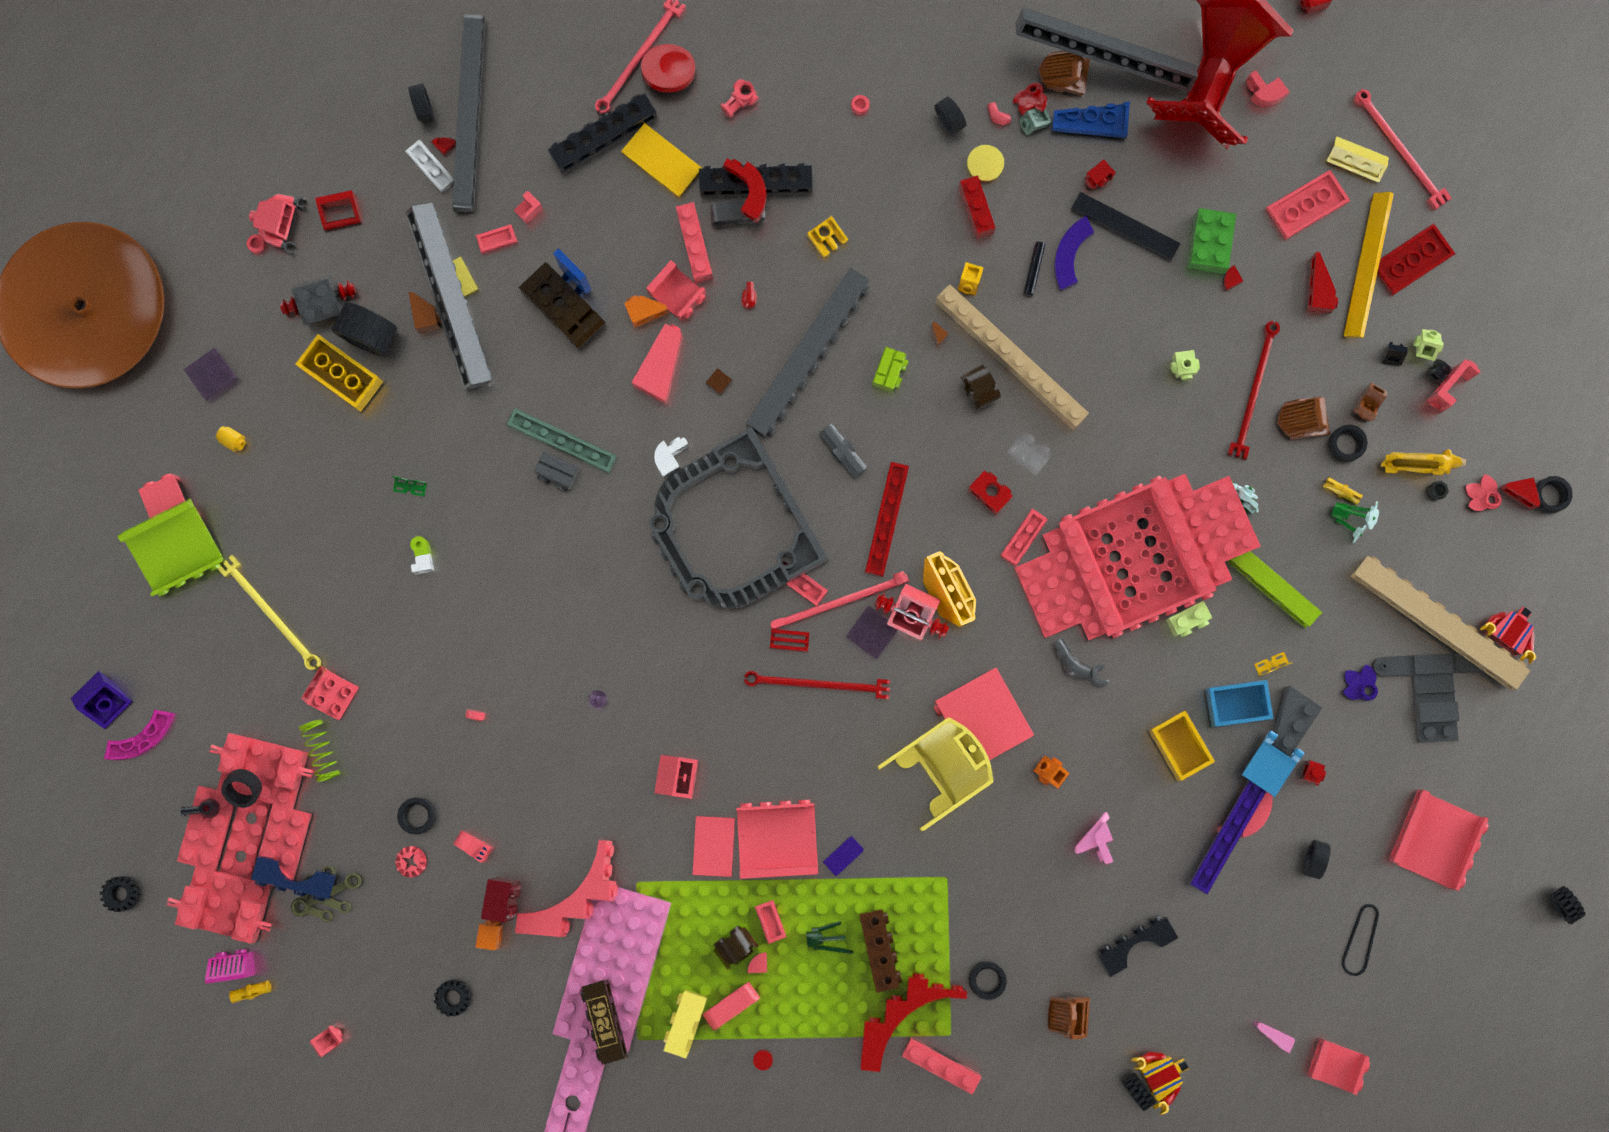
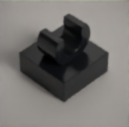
M1390 342L1383 355V362L1402 366L1408 353V347H1404L1403 344L1399 346L1393 345V342Z

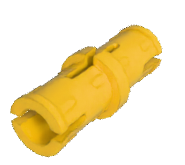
M1328 477L1325 481L1326 483L1323 484V488L1336 493L1337 497H1343L1355 505H1358L1361 501L1359 499L1363 497L1362 494L1348 488L1347 484L1343 485L1331 477Z
M266 980L258 984H247L246 987L229 991L230 1001L235 1003L244 999L251 1000L258 995L270 993L271 984Z

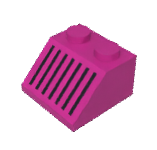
M246 949L234 950L232 955H227V952L215 953V957L208 959L205 984L254 976L253 952H246Z

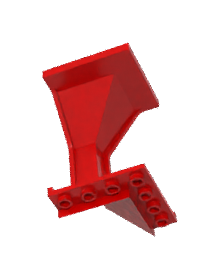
M1196 0L1201 6L1203 57L1197 69L1198 78L1191 91L1187 93L1183 100L1158 101L1148 97L1146 104L1156 114L1153 120L1198 122L1227 150L1230 145H1246L1248 137L1241 136L1220 115L1221 107L1237 70L1277 37H1291L1294 30L1266 0Z

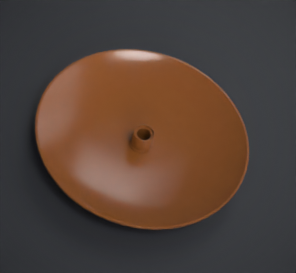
M71 222L46 229L25 242L13 254L0 276V341L11 359L22 370L50 385L63 388H88L105 384L120 377L132 369L145 356L155 341L161 326L164 312V292L156 265L137 241L124 232L108 225L94 222ZM85 303V307L79 310L80 305Z

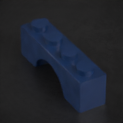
M259 855L251 880H254L255 884L266 887L267 884L274 885V889L286 892V889L294 890L293 894L305 897L306 894L313 895L315 900L325 901V899L330 898L336 875L317 870L314 875L306 880H291L282 873L279 860Z

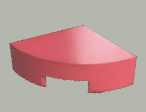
M767 952L760 953L751 960L748 966V973L767 972Z

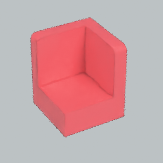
M529 191L522 195L524 201L514 209L515 213L526 224L543 210L540 202Z

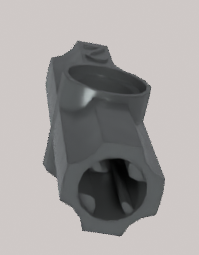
M832 423L819 433L824 442L830 447L834 457L840 463H843L854 478L867 469L866 464L855 453L856 450L852 444L842 437Z

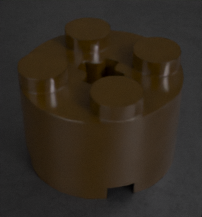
M983 364L960 377L963 383L962 388L966 395L970 394L972 398L971 403L975 410L981 409L1001 398L999 389H994L996 384L994 378Z
M735 927L729 932L731 936L727 939L721 938L713 944L715 947L713 951L727 970L731 969L730 964L733 965L735 963L737 965L754 952L752 950L753 947L756 949L759 947L746 927Z

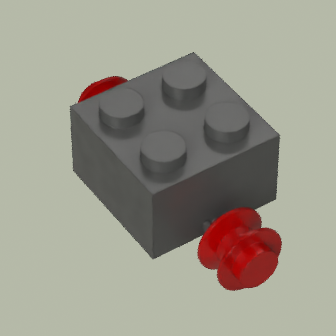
M331 275L294 285L291 289L294 298L291 296L288 302L282 299L280 308L283 315L286 314L287 317H290L291 312H294L296 315L299 312L303 325L338 316L342 310L338 297L346 301L347 296H351L354 299V294H357L356 288L353 283L350 284L347 280L346 285L343 286L339 283L337 290H335Z

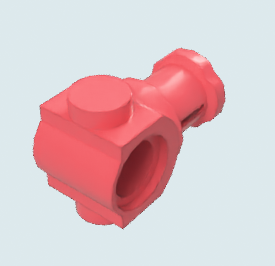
M739 79L733 85L735 90L731 93L732 97L720 105L726 115L732 117L733 113L740 106L742 108L744 106H752L758 101L759 97L756 95L752 83L744 79ZM743 90H749L750 94L743 95L741 94V92Z

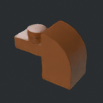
M1370 382L1353 412L1364 420L1374 421L1378 409L1387 397L1388 391Z

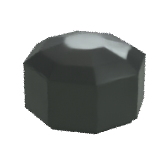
M1437 481L1429 486L1428 493L1434 500H1440L1446 497L1449 490L1447 484Z

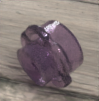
M599 690L593 691L588 697L589 703L595 708L603 707L607 703L606 694Z

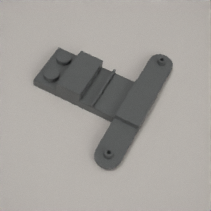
M1459 653L1380 657L1375 660L1373 668L1376 674L1380 676L1413 675L1418 743L1459 741L1457 727L1459 710L1458 701L1455 702L1456 690H1454L1453 673L1483 672V670Z

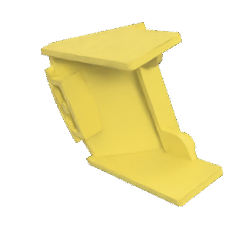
M949 717L877 766V769L880 770L894 759L902 768H909L920 762L941 794L935 797L929 805L934 818L919 828L921 832L993 783L991 763L983 746L971 731Z

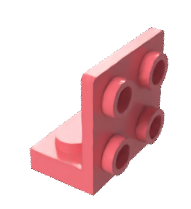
M320 666L301 699L306 704L340 720L357 692L358 686Z

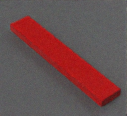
M895 462L890 463L865 573L884 577L908 474V465Z

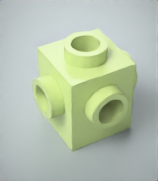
M1422 329L1420 336L1417 335L1413 344L1416 347V356L1435 361L1438 353H1441L1444 342L1441 340L1440 333L1434 330Z
M1194 350L1175 352L1172 356L1171 372L1172 374L1175 373V378H1181L1182 381L1193 379V376L1198 372L1197 370L1200 369L1199 360L1195 358Z

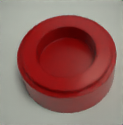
M759 1050L753 1057V1064L758 1070H767L773 1063V1057L767 1050Z

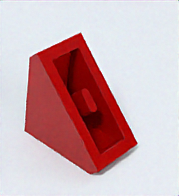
M1534 477L1509 482L1500 487V490L1530 509H1535L1540 505Z

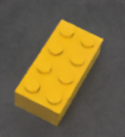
M317 334L295 363L301 370L360 412L383 383L378 376L319 334Z

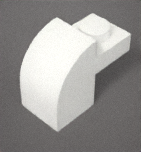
M679 437L674 439L668 447L662 441L656 448L654 455L655 463L664 479L680 470V466L674 456L689 447L684 437L682 439Z

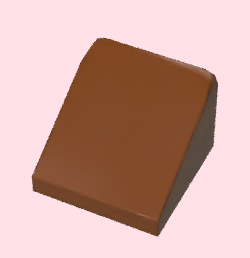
M933 322L931 330L936 345L939 348L947 339L948 332L936 322Z

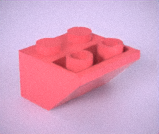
M660 755L654 793L693 799L699 760Z

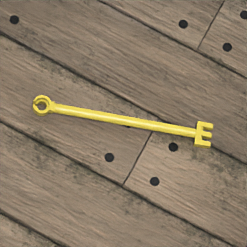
M231 555L229 559L233 564L231 565L225 560L223 564L227 569L225 570L222 566L217 569L226 578L230 575L234 577L304 659L305 667L310 670H317V667L321 666L320 658L307 651L237 570L241 564ZM314 659L317 661L316 666L311 665V661Z

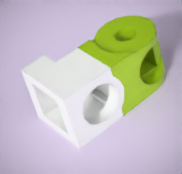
M421 536L414 537L410 542V547L414 551L416 564L411 565L412 573L417 575L433 572L434 567L429 542Z

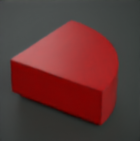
M438 137L431 141L443 156H446L456 146V141L452 138Z
M1235 265L1230 267L1225 274L1224 288L1226 291L1243 282Z

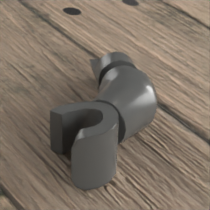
M1063 638L1054 642L1058 650L1056 655L1059 659L1062 658L1063 669L1071 678L1084 680L1089 678L1090 683L1097 688H1102L1110 682L1108 679L1103 681L1097 678L1096 672L1104 668L1103 664L1091 669V666L1080 662L1079 659L1076 660L1074 655H1070L1071 650Z

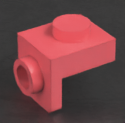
M331 1025L309 1043L321 1058L341 1044L343 1035L337 1027L334 1028Z

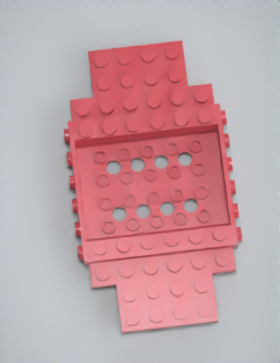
M1182 474L1169 481L1166 477L1161 478V476L1151 479V483L1146 486L1143 483L1132 488V492L1127 494L1125 491L1114 495L1115 499L1111 501L1104 499L1096 503L1097 507L1090 509L1088 506L1079 510V514L1072 517L1070 514L1061 518L1062 522H1059V528L1043 534L1050 553L1015 567L1044 637L1047 638L1081 623L1088 641L1107 634L1108 637L1112 635L1114 639L1123 635V630L1130 628L1133 631L1142 627L1140 623L1148 620L1149 623L1159 620V615L1166 613L1168 616L1177 612V607L1184 605L1187 608L1196 604L1194 601L1202 597L1204 601L1214 596L1213 592L1216 591L1215 587L1233 580L1225 562L1257 549L1261 545L1230 476L1194 491L1186 474ZM1145 518L1148 520L1149 525L1146 529H1140L1137 526L1139 519ZM1106 533L1111 534L1113 537L1112 543L1108 545L1104 544L1101 540L1102 536ZM1154 536L1156 544L1153 547L1147 546L1145 544L1146 537ZM1112 551L1120 553L1121 558L1118 562L1110 560L1109 554ZM1160 553L1164 556L1162 564H1155L1153 562L1155 554ZM1122 568L1128 571V577L1124 580L1117 577V571ZM1163 571H1169L1172 574V579L1169 582L1161 580L1160 575ZM1128 586H1133L1136 589L1134 597H1127L1125 595V589Z

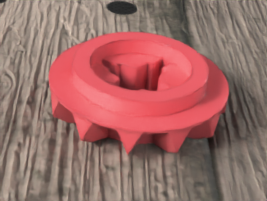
M408 846L397 854L395 864L397 871L402 876L412 878L419 876L425 870L427 859L420 848ZM414 856L413 861L416 865H411L407 868L408 862L404 858L410 859Z

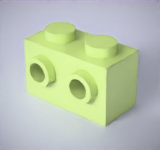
M1202 601L1168 618L1166 622L1174 637L1178 635L1184 637L1192 633V628L1198 626L1200 629L1208 625V620L1213 617L1205 602Z

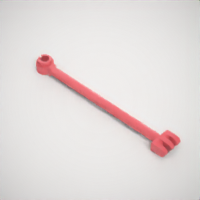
M666 0L663 4L664 9L667 10L608 94L596 101L595 109L597 113L599 112L600 115L609 113L610 104L615 95L673 14L678 18L686 8L684 4H681L677 9L680 4L678 0H675L672 5L673 0ZM605 106L606 109L604 111H600V107Z
M1361 89L1354 96L1355 103L1366 108L1430 192L1432 197L1427 201L1433 209H1438L1439 204L1441 206L1444 205L1445 200H1451V196L1445 188L1440 191L1437 190L1371 103L1369 91ZM1361 94L1366 95V98H1362Z
M902 571L894 574V579L796 614L776 619L771 622V628L778 629L821 612L909 582L908 575Z

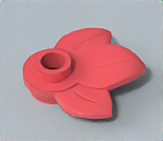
M1483 475L1480 484L1471 483L1466 485V493L1472 499L1468 507L1472 510L1483 511L1486 508L1492 510L1501 505L1502 497L1497 492V483L1489 475ZM1489 497L1494 499V503L1489 502Z

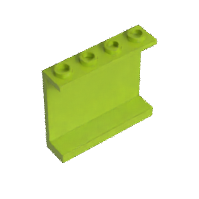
M191 499L173 506L117 535L120 542L125 541L152 588L151 596L156 594L162 596L169 592L168 588L173 586L178 588L186 584L185 580L191 577L193 580L204 575L203 571L207 569L213 571L221 566L220 563L224 560Z

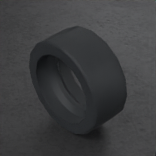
M421 83L408 87L411 103L418 121L433 118L431 103L424 84Z
M947 96L934 105L939 120L951 134L954 135L966 127V120L962 111L950 97Z
M1349 424L1336 429L1330 436L1328 445L1331 454L1337 460L1352 462L1365 453L1368 441L1366 434L1361 428ZM1349 432L1357 437L1359 447L1355 453L1344 454L1339 450L1337 440L1341 434Z
M1549 476L1536 484L1540 505L1537 508L1540 511L1556 513L1566 509L1573 498L1572 488L1564 478ZM1556 484L1561 489L1563 499L1560 504L1550 506L1543 500L1542 489L1545 485Z
M233 770L222 784V795L226 801L236 807H250L258 799L262 791V783L254 773L248 770ZM232 782H241L247 785L252 794L243 795L233 788Z
M414 797L407 799L398 809V824L409 834L418 835L426 833L433 827L436 821L435 808L431 802L424 798ZM416 804L422 805L428 812V820L423 826L418 828L410 826L405 817L408 808Z
M1313 840L1310 843L1303 864L1304 875L1316 879L1323 877L1330 859V844Z
M990 961L981 962L971 970L969 985L973 993L979 998L992 1000L999 997L1005 991L1007 985L1006 974L996 963ZM984 969L994 970L999 976V985L992 992H984L976 984L977 975Z

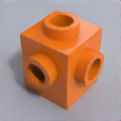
M1044 756L1034 769V772L1039 776L1038 780L1046 786L1051 784L1059 789L1069 775V772L1062 767L1063 763L1055 757L1050 759Z

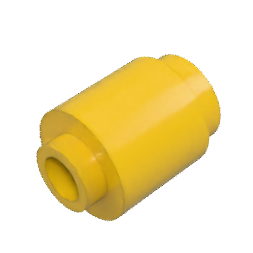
M222 426L216 433L215 438L218 440V443L233 452L242 450L246 444L245 436L230 427Z

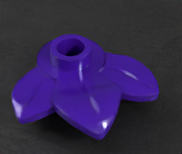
M1366 664L1360 673L1352 670L1345 671V681L1348 687L1344 689L1343 693L1346 697L1352 700L1361 698L1365 701L1375 699L1378 694V688L1375 685L1377 676L1374 670ZM1365 688L1370 689L1369 695L1365 694Z

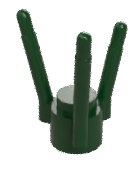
M841 921L812 928L811 932L806 933L807 946L813 947V950L853 954V950L823 946L824 941L844 940L846 938L844 935L823 937V933H819L841 925Z

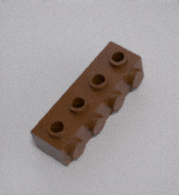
M883 909L859 913L876 993L899 988V983L902 982L900 970L896 971L894 963H898L896 951H891L890 944L894 942L892 933L887 932L886 924H889L887 912L883 913Z

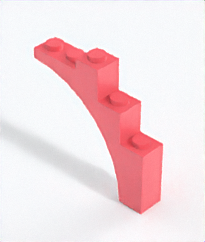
M598 841L592 867L583 883L572 895L546 910L534 913H517L515 933L566 937L570 928L568 918L590 919L594 911L592 900L615 901V897L618 894V886L616 881H609V877L612 874L610 861L614 854L612 841Z

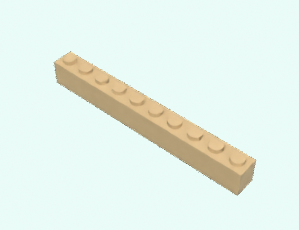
M949 284L938 295L935 303L1073 431L1088 416V411L955 288Z
M1366 556L1351 575L1354 580L1509 690L1514 691L1519 688L1530 672L1523 661L1513 659L1510 656V652L1506 649H1499L1494 645L1493 640L1486 636L1482 637L1477 633L1478 630L1475 627L1465 625L1461 622L1462 619L1458 615L1448 613L1441 603L1431 601L1428 594L1421 590L1417 591L1412 587L1413 584L1406 579H1400L1396 576L1397 573L1394 570L1383 567L1377 558Z

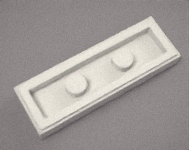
M420 140L405 151L442 194L454 184V178Z

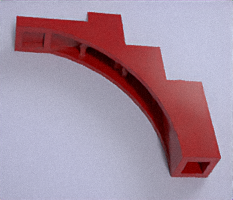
M913 973L912 976H908L906 1000H903V996L891 995V998H886L884 1022L878 1017H869V1020H864L860 1070L881 1071L882 1057L889 1038L897 1026L910 1013L929 1002L946 997L967 999V990L963 989L961 985H951V988H944L941 983H932L931 986H928L929 979L924 978V974Z

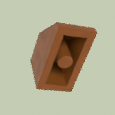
M408 292L414 326L417 332L422 333L441 329V319L437 309L415 293Z

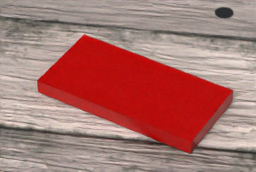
M1433 223L1380 258L1377 275L1393 296L1456 253Z

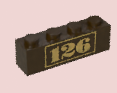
M609 979L582 986L581 998L583 1002H586V1018L592 1025L591 1037L597 1044L596 1056L598 1061H601V1064L604 1065L629 1057Z

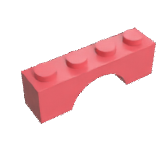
M692 202L676 206L694 282L696 284L713 280L695 204Z
M911 1036L901 1053L902 1057L972 1095L982 1077L974 1070L945 1057Z

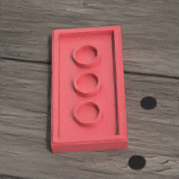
M1329 170L1267 206L1266 211L1284 239L1287 240L1350 202V199L1332 171Z

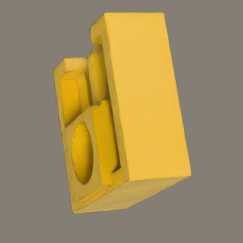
M832 216L807 233V237L823 259L830 254V251L827 250L823 242L826 241L832 250H836L837 243L832 238L833 235L839 240L841 246L849 240ZM826 228L829 235L826 237L821 236L819 229Z

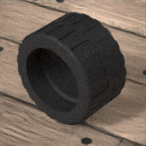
M351 302L344 303L332 328V332L338 337L378 356L385 355L397 331V326L386 318Z

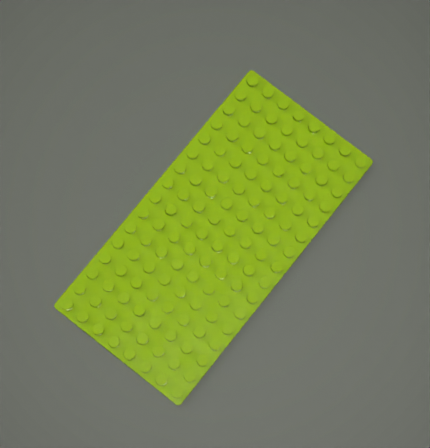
M946 877L648 881L636 884L637 893L671 902L637 1023V1038L640 1041L664 1040L666 1032H670L673 1025L670 1024L673 1012L677 1013L679 1007L676 1004L680 993L683 994L685 989L708 997L703 1013L747 982L751 983L760 997L755 1003L714 1031L702 1015L694 1040L863 1037L864 1020H869V1017H878L884 1022L886 998H891V995L903 996V1000H906L908 976H912L913 973L924 974V978L929 979L928 986H931L932 983H941L944 988H950L948 880ZM773 900L787 937L768 944L755 906ZM883 909V913L887 912L889 924H886L887 932L892 933L894 943L890 944L891 951H896L898 963H894L896 971L900 970L902 982L899 983V988L876 993L859 913ZM841 921V925L819 933H823V937L844 935L846 938L844 940L824 941L823 946L853 950V954L813 950V947L807 946L806 933L811 932L812 928ZM735 927H746L759 947L757 949L753 947L752 950L754 952L737 965L735 963L733 965L730 964L731 969L727 970L713 951L715 949L713 944L721 938L727 939L731 936L729 932ZM767 952V972L748 973V966L751 960L756 955ZM948 997L938 999L917 1008L897 1026L891 1037L949 1036L951 1034V999Z

